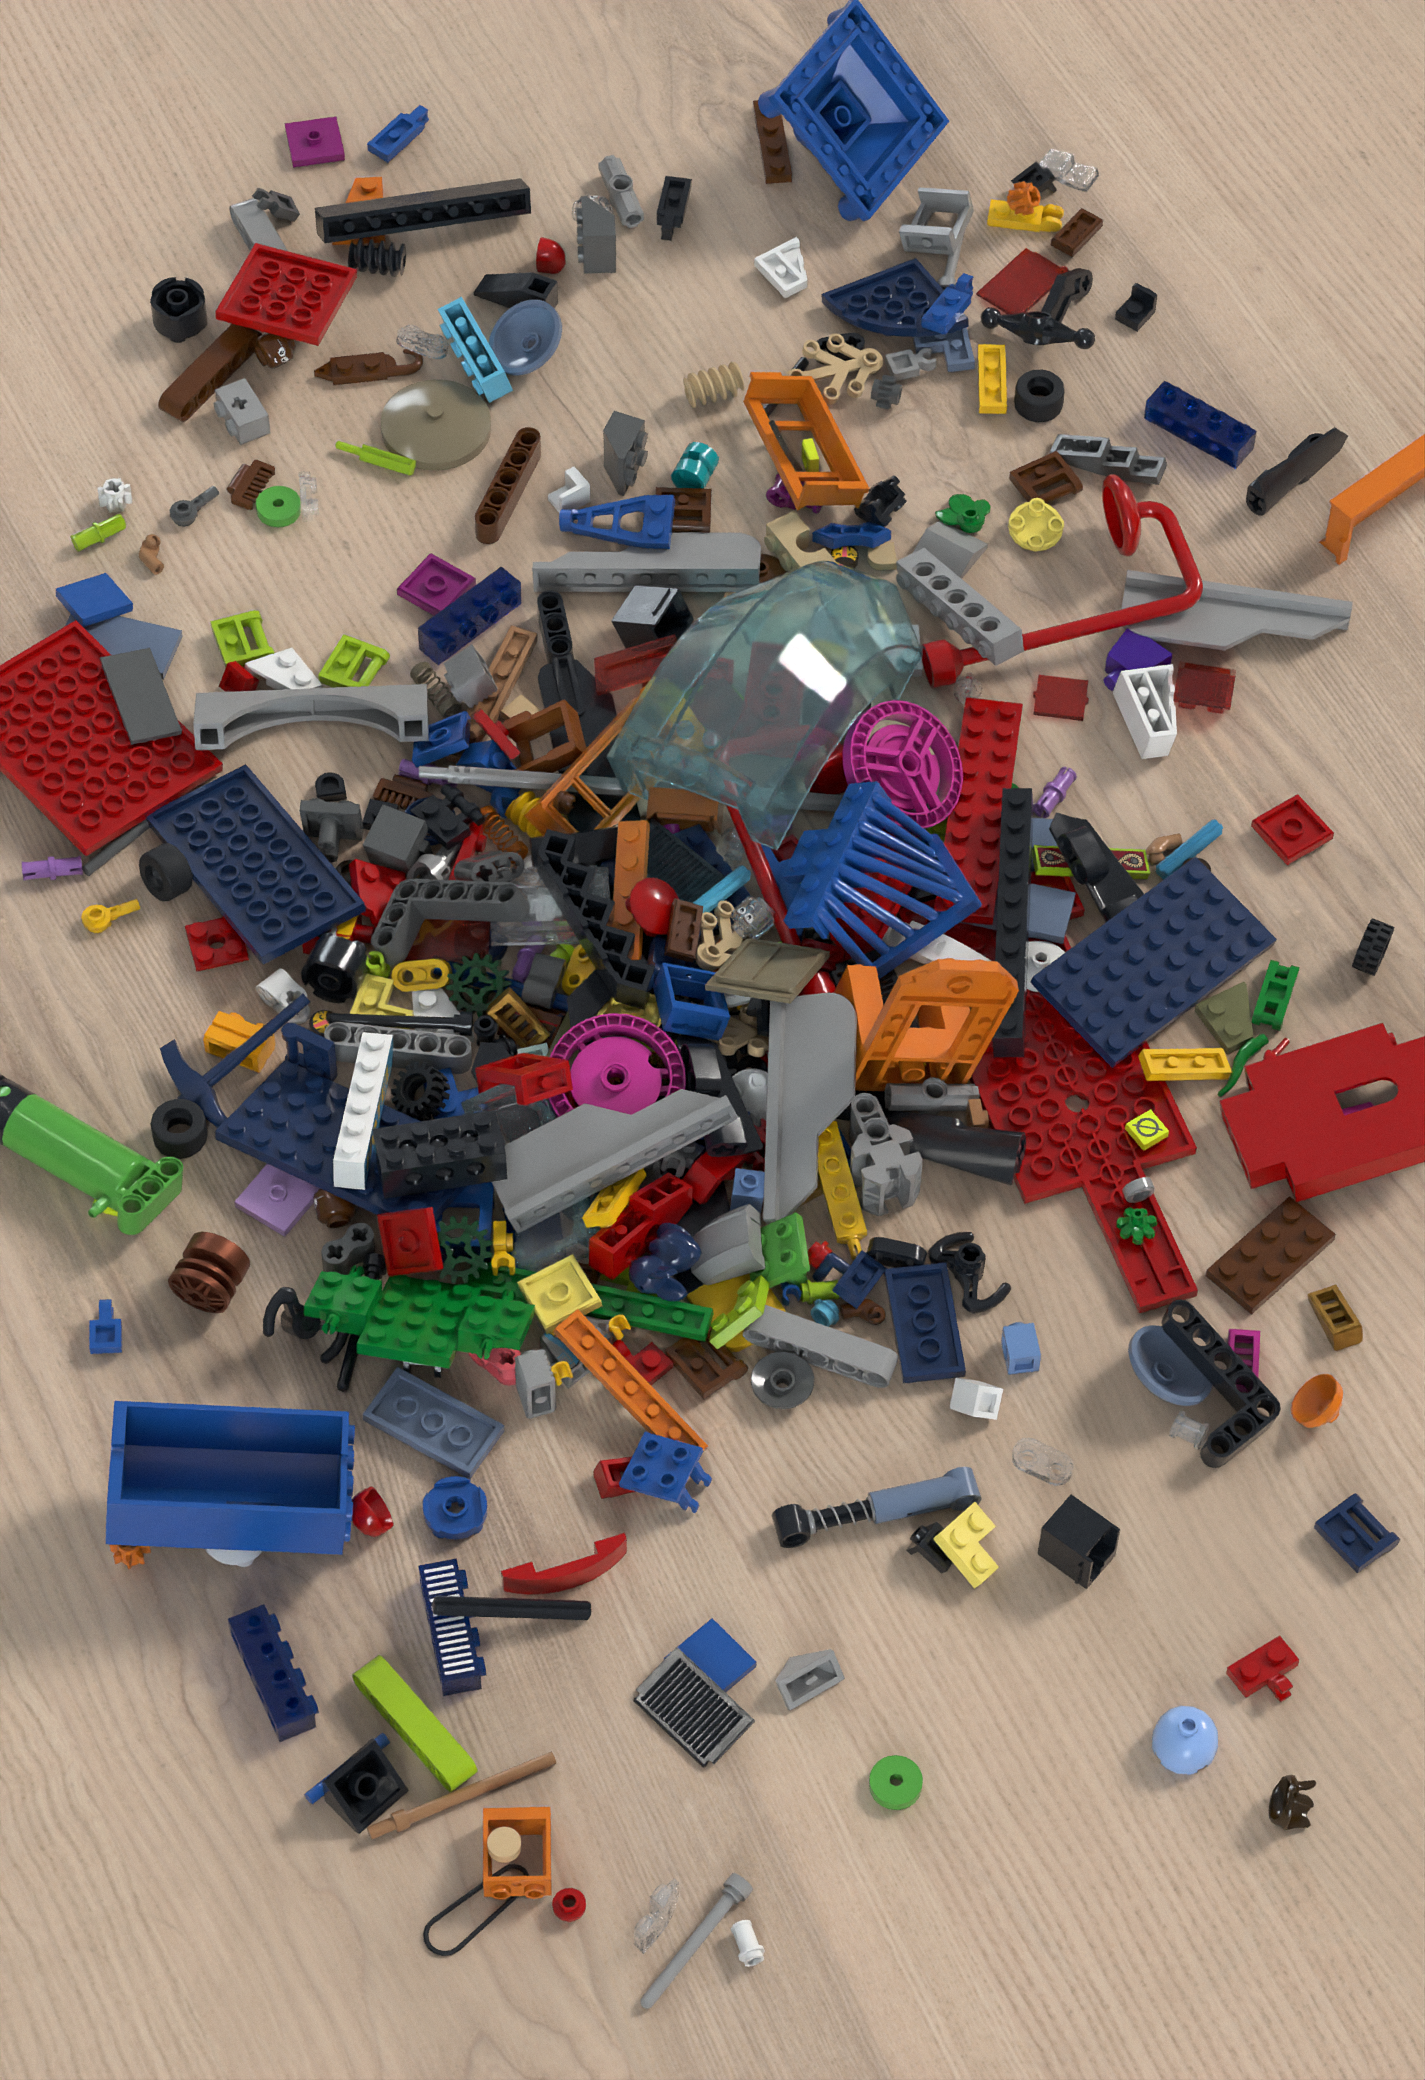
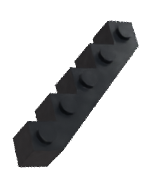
M547 829L538 851L537 872L614 1000L618 1003L645 1010L654 986L655 966L631 960L634 953L635 934L612 927L615 901L592 895L595 884V869L573 863L576 837Z

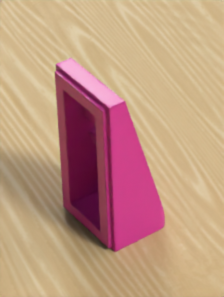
M1229 1329L1227 1344L1236 1354L1252 1355V1360H1243V1362L1248 1367H1252V1372L1258 1377L1260 1331ZM1235 1343L1252 1344V1349L1234 1348ZM1236 1384V1388L1240 1392L1248 1393L1246 1387Z

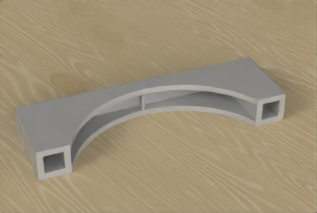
M427 684L196 693L193 723L195 750L225 749L237 739L252 732L276 725L301 721L350 722L381 730L399 742L429 741Z

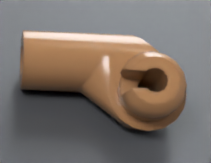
M150 534L142 542L139 559L154 575H157L164 569V564L157 558L161 540L157 535Z
M1180 833L1154 839L1146 849V855H1149V862L1151 864L1160 863L1165 859L1164 851L1177 849L1182 845Z

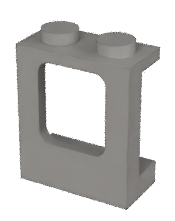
M919 187L918 194L921 204L911 225L902 224L899 230L904 251L954 255L974 212L969 191ZM934 212L959 213L953 229L926 225Z

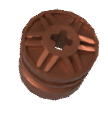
M203 1231L194 1233L182 1253L183 1259L178 1261L168 1279L169 1287L183 1302L196 1309L208 1313H223L236 1293L235 1286H238L250 1267V1259L238 1245L223 1236Z

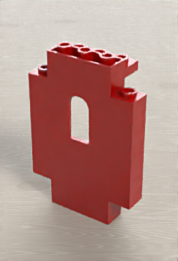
M1380 1023L1244 1066L1246 1084L1249 1091L1219 1101L1221 1118L1250 1188H1257L1286 1178L1295 1201H1303L1425 1162V1036L1397 1045L1393 1033H1387L1384 1024ZM1381 1080L1390 1081L1397 1086L1398 1094L1391 1101L1344 1115L1335 1095Z

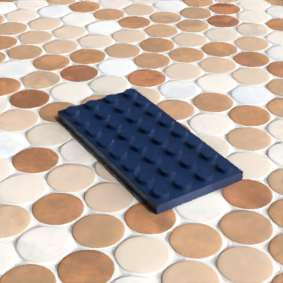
M246 764L160 807L146 817L149 827L163 844L170 843L183 853L189 863L195 883L263 965L366 911L365 903Z
M1195 856L1034 975L1030 983L1113 1068L1271 948L1277 939Z
M284 1060L215 1131V1139L376 1215L433 1207L436 1221L467 1187L462 1186L384 1199L374 1150L365 1190L334 1187L333 1159L349 1088L308 1072L307 1069L287 1060ZM383 1105L378 1128L421 1121Z

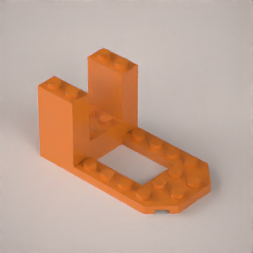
M953 958L937 959L900 975L883 1005L876 966L847 965L834 993L847 998L853 1005L857 1015L855 1090L885 1091L887 1083H924L926 1079L933 1077L943 1080L946 1084H967L1019 992L1017 980L997 961H984L981 959L955 960ZM917 1014L920 1028H909Z

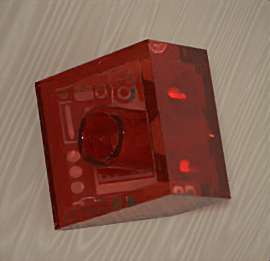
M1179 661L1173 701L1179 702L1178 707L1195 709L1196 705L1206 706L1208 712L1223 714L1224 709L1230 710L1236 670Z

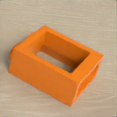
M551 1807L483 1808L484 1897L503 1900L510 1896H525L530 1899L552 1896ZM499 1827H510L516 1830L519 1835H542L543 1876L492 1877V1858L487 1848V1839L490 1833Z

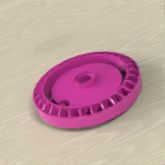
M891 700L879 703L864 711L850 726L843 747V768L848 785L851 783L877 781L892 800L891 803L925 830L942 822L951 814L958 803L962 790V763L954 739L937 717L917 704ZM890 720L908 725H887L877 730L868 740L870 732L880 721ZM929 747L933 750L934 755H931ZM915 809L917 813H911L904 810ZM886 815L887 818H889V819L892 820L894 823H896L897 825H899L900 827H902L903 829H905L907 832H909L906 828H904L902 825H900V824H899L897 821H895L892 817H890L889 815Z
M611 1013L585 1019L573 1026L560 1038L550 1055L553 1058L569 1060L574 1052L579 1051L570 1071L573 1087L571 1094L578 1107L585 1103L632 1115L655 1103L659 1096L667 1097L680 1089L685 1090L686 1086L685 1067L675 1043L655 1024L629 1014ZM619 1035L637 1039L657 1053L666 1069L652 1067L648 1062L652 1053L635 1040L625 1037H601ZM591 1040L594 1041V1042L590 1043V1044L587 1045V1046L584 1045V1044L588 1043V1042L591 1041ZM612 1077H619L623 1080V1083L612 1085L608 1080ZM662 1079H669V1086H662ZM564 1093L548 1098L549 1106L556 1118L574 1109Z

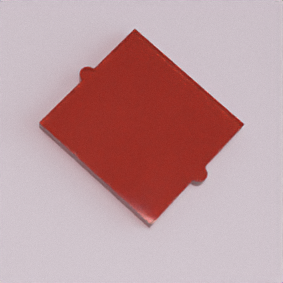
M1039 675L1037 691L1033 692V698H1035L1033 715L1083 721L1085 705L1089 702V698L1086 697L1088 680Z

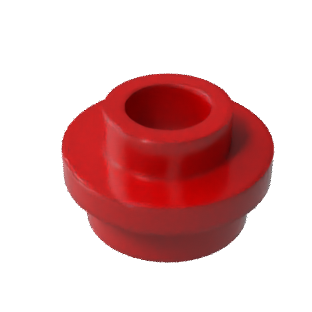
M816 1241L808 1249L809 1265H812L815 1269L818 1268L828 1253H833L828 1247L829 1243L827 1241H824L822 1244Z
M562 1889L553 1898V1912L563 1921L572 1922L578 1920L585 1913L586 1899L577 1889ZM566 1900H573L575 1905L573 1907H566L563 1903Z

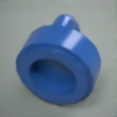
M499 787L492 791L490 804L503 819H508L505 816L506 810L511 802L520 795L511 788Z

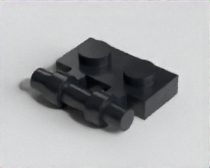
M445 784L440 790L445 796L444 799L440 801L437 797L431 795L412 808L410 812L412 816L425 820L429 829L428 833L449 850L471 835L470 827L468 826L470 823L474 822L477 826H481L484 824L486 817L475 803H469L464 798L463 792L458 788ZM457 807L462 812L455 815L451 810Z

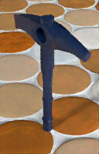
M302 993L203 1076L186 1063L175 1039L162 1046L160 1051L165 1066L181 1093L177 1098L187 1099L196 1103L203 1110L205 1119L218 1128L227 1117L220 1108L213 1086L235 1069L251 1052L270 1036H273L277 1030L296 1014L299 1015L298 1013L311 1003L310 1000Z

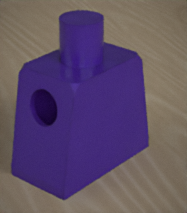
M1127 628L1107 655L1105 672L1108 675L1103 679L1104 684L1109 690L1114 691L1121 671L1171 665L1172 653L1151 638L1138 635Z

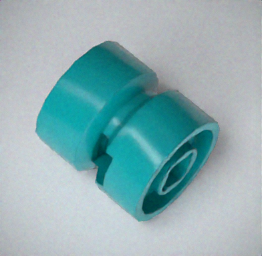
M689 443L671 474L673 484L677 488H705L710 476L719 463L717 453L704 443Z

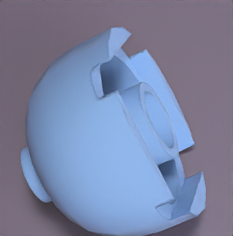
M1178 1706L1169 1709L1159 1718L1153 1730L1152 1750L1154 1754L1156 1753L1157 1757L1161 1760L1160 1763L1166 1769L1177 1774L1191 1775L1197 1773L1199 1769L1204 1768L1206 1765L1208 1767L1217 1753L1218 1730L1214 1721L1204 1711L1193 1706Z

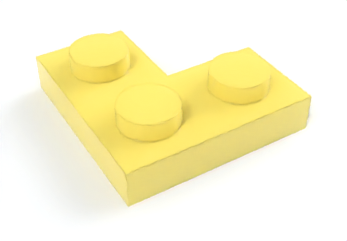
M366 974L350 1011V1014L414 1016L413 1010L387 1005L394 988V980Z
M976 1502L967 1507L933 1538L974 1589L999 1568L978 1543L996 1526Z

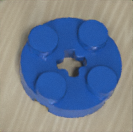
M460 1476L446 1477L436 1482L434 1488L429 1493H426L423 1499V1515L427 1526L432 1530L435 1537L453 1540L463 1539L478 1534L482 1530L488 1512L487 1498L484 1491L470 1483L469 1479ZM458 1502L459 1507H464L459 1513H452L447 1510L451 1508V1503Z

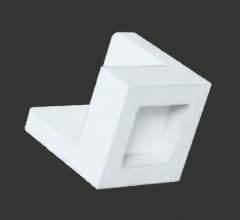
M572 467L565 471V486L548 494V501L559 513L561 509H578L590 502V484L575 467Z
M956 1378L950 1409L973 1417L997 1420L1003 1389L981 1381Z

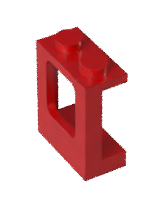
M521 1053L475 1068L480 1098L515 1088L517 1104L528 1105L573 1090L569 1060Z

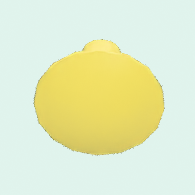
M1033 498L1030 502H1025L1016 507L1011 513L1008 522L1009 534L1014 542L1024 549L1044 551L1055 546L1061 539L1064 521L1057 510L1045 503L1044 500Z

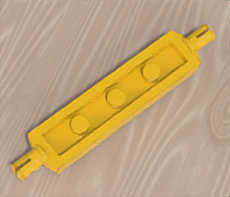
M833 1121L819 1135L818 1176L836 1241L840 1244H847L851 1260H855L862 1250L859 1241L867 1236V1229L836 1121Z

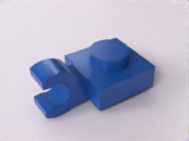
M112 1299L99 1300V1320H89L90 1354L122 1353L121 1319H114Z

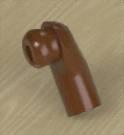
M560 791L554 798L553 806L561 815H568L574 807L572 802H576V799L568 791Z
M864 1299L857 1309L849 1303L840 1304L843 1320L860 1317L870 1324L879 1325L886 1317L884 1308L870 1299Z

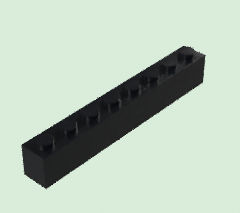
M521 178L350 202L316 207V231L324 243H332L531 214L529 186Z

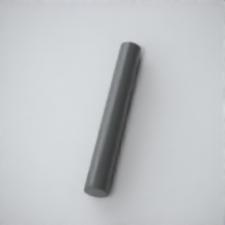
M145 819L126 831L82 866L83 872L90 876L150 827L147 820Z

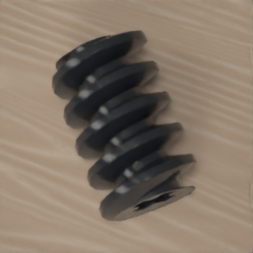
M359 238L357 244L351 241L348 267L356 269L358 266L360 272H365L369 268L371 274H375L379 269L381 275H386L388 271H390L392 277H396L399 272L401 276L403 275L406 264L405 244L402 243L398 251L395 248L394 242H391L389 248L385 249V244L382 240L378 248L375 247L373 239H370L367 246H364L363 238Z

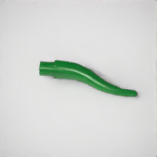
M1264 1034L1250 1039L1239 1049L1233 1060L1230 1078L1225 1087L1218 1092L1219 1097H1222L1233 1088L1240 1078L1247 1061L1269 1043L1268 1038Z

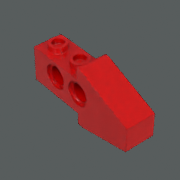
M668 1172L629 1196V1206L620 1213L617 1221L609 1227L600 1229L589 1239V1266L613 1280L645 1252L652 1254L648 1246L652 1240L657 1239V1228L662 1223L677 1224L692 1205L693 1186Z

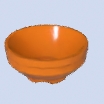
M1320 1374L1309 1379L1298 1390L1291 1406L1292 1417L1299 1424L1307 1428L1319 1427L1335 1421L1340 1415L1339 1410L1343 1401V1388L1341 1384L1329 1374Z

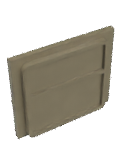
M745 939L705 984V990L791 1004L829 959L830 951L759 939Z

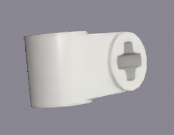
M281 968L256 986L260 998L277 1013H280L289 1005L288 1003H292L302 993L307 997L306 991ZM307 1005L298 1013L299 1015L296 1014L288 1023L299 1025L306 1022L310 1017L309 1006Z

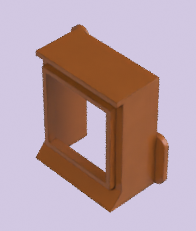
M565 699L532 715L529 711H524L503 722L504 727L510 732L508 736L516 743L517 749L520 751L521 766L514 770L553 773L572 764L586 749L578 712ZM565 725L569 742L550 750L546 755L534 760L530 741Z
M688 786L686 790L649 787L647 821L653 817L661 825L678 824L680 830L700 824L705 832H714V829H717L718 833L721 834L724 803L719 788Z

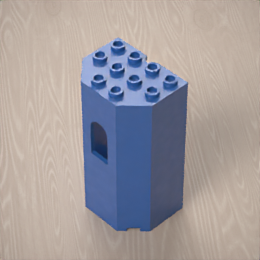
M114 1401L105 1544L343 1555L344 1542H350L353 1515L354 1476H352V1471L349 1470H353L354 1450L353 1445L348 1444H354L355 1425H349V1412Z

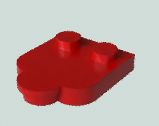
M354 859L349 864L351 887L365 903L366 911L361 914L369 917L371 923L377 927L395 887L400 882L406 880L405 873Z

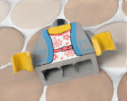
M584 1315L611 1344H613L612 1336H615L617 1340H621L624 1337L621 1331L631 1329L624 1315H616L610 1320ZM538 1321V1322H537L538 1327H540V1328L544 1331V1329L542 1328L541 1324H540L539 1321ZM554 1331L549 1334L543 1333L540 1337V1349L546 1351L553 1377H555V1383L559 1386L563 1382L569 1389L590 1371L553 1333Z

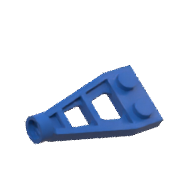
M644 495L578 510L561 509L559 514L560 531L573 532L578 535L639 548L670 549L675 498L674 495ZM633 512L644 513L642 530L640 532L623 530L620 527L622 516ZM613 515L612 528H594V517Z

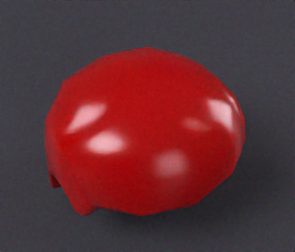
M370 1486L358 1492L352 1498V1522L364 1535L378 1537L394 1526L385 1502L374 1487Z

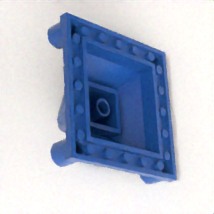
M849 0L844 7L829 14L827 18L828 27L823 34L819 36L812 47L802 56L800 61L777 87L760 95L758 106L765 117L774 118L781 114L791 124L796 139L811 151L825 171L832 177L835 184L845 194L838 203L841 216L847 221H854L860 218L864 222L874 215L949 123V119L859 0Z

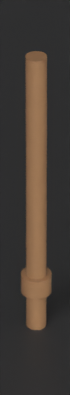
M552 1751L410 1810L404 1811V1809L393 1812L390 1814V1818L368 1826V1834L372 1840L394 1830L397 1833L410 1828L411 1823L556 1764L555 1756Z

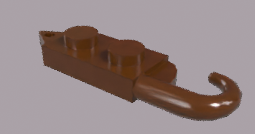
M411 348L404 349L403 353L412 355L415 361L404 365H397L394 358L389 354H384V352L331 357L328 363L314 370V376L331 381L333 385L388 380L387 377L416 373L423 365V357L421 353Z

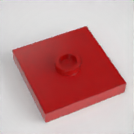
M480 708L472 715L477 724L494 740L509 759H514L520 754V751L506 737L510 732L499 720L494 723Z
M1298 794L1253 819L1251 827L1286 865L1329 842L1334 836V832Z
M433 1207L377 1215L388 1276L444 1269Z

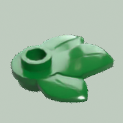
M954 494L949 498V508L936 511L935 516L947 525H959L961 530L966 533H976L982 529L985 523V516L990 513L991 507L985 499L973 501L971 497L965 494Z

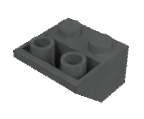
M587 196L581 197L582 208H576L577 224H582L581 227H577V243L583 244V246H578V263L584 264V274L616 273L615 215Z
M613 411L603 430L604 468L618 494L624 496L628 487H632L635 484L637 470L646 463L648 451L645 450L648 433L645 432V420Z

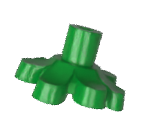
M1126 1208L1124 1217L1118 1218L1116 1222V1227L1121 1229L1120 1236L1123 1239L1133 1236L1132 1240L1136 1245L1143 1243V1236L1148 1239H1152L1155 1236V1231L1152 1227L1157 1226V1220L1155 1216H1148L1146 1209Z

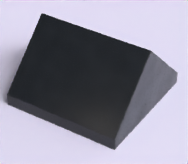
M375 1739L369 1740L322 1781L325 1802L359 1834L409 1791Z

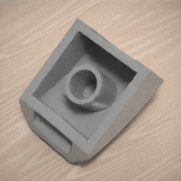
M750 1204L738 1207L715 1218L692 1237L699 1244L702 1254L699 1261L691 1267V1271L703 1284L712 1285L765 1269L761 1243L760 1213Z

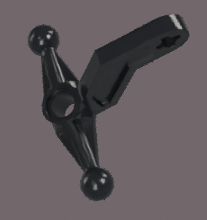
M1076 268L1057 275L1041 312L1033 311L1001 315L998 309L988 307L981 313V322L987 328H995L1000 325L1021 337L1023 342L1028 344L1046 345L1074 342L1080 349H1089L1095 342V335L1092 330L1081 328L1075 331L1062 324V320L1071 301L1082 298L1089 293L1093 282L1092 272L1087 269Z

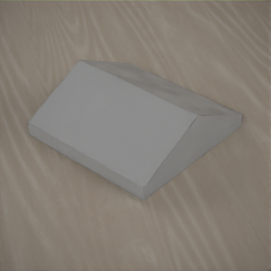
M938 521L925 530L913 553L925 548L962 579L988 548V544L952 525Z

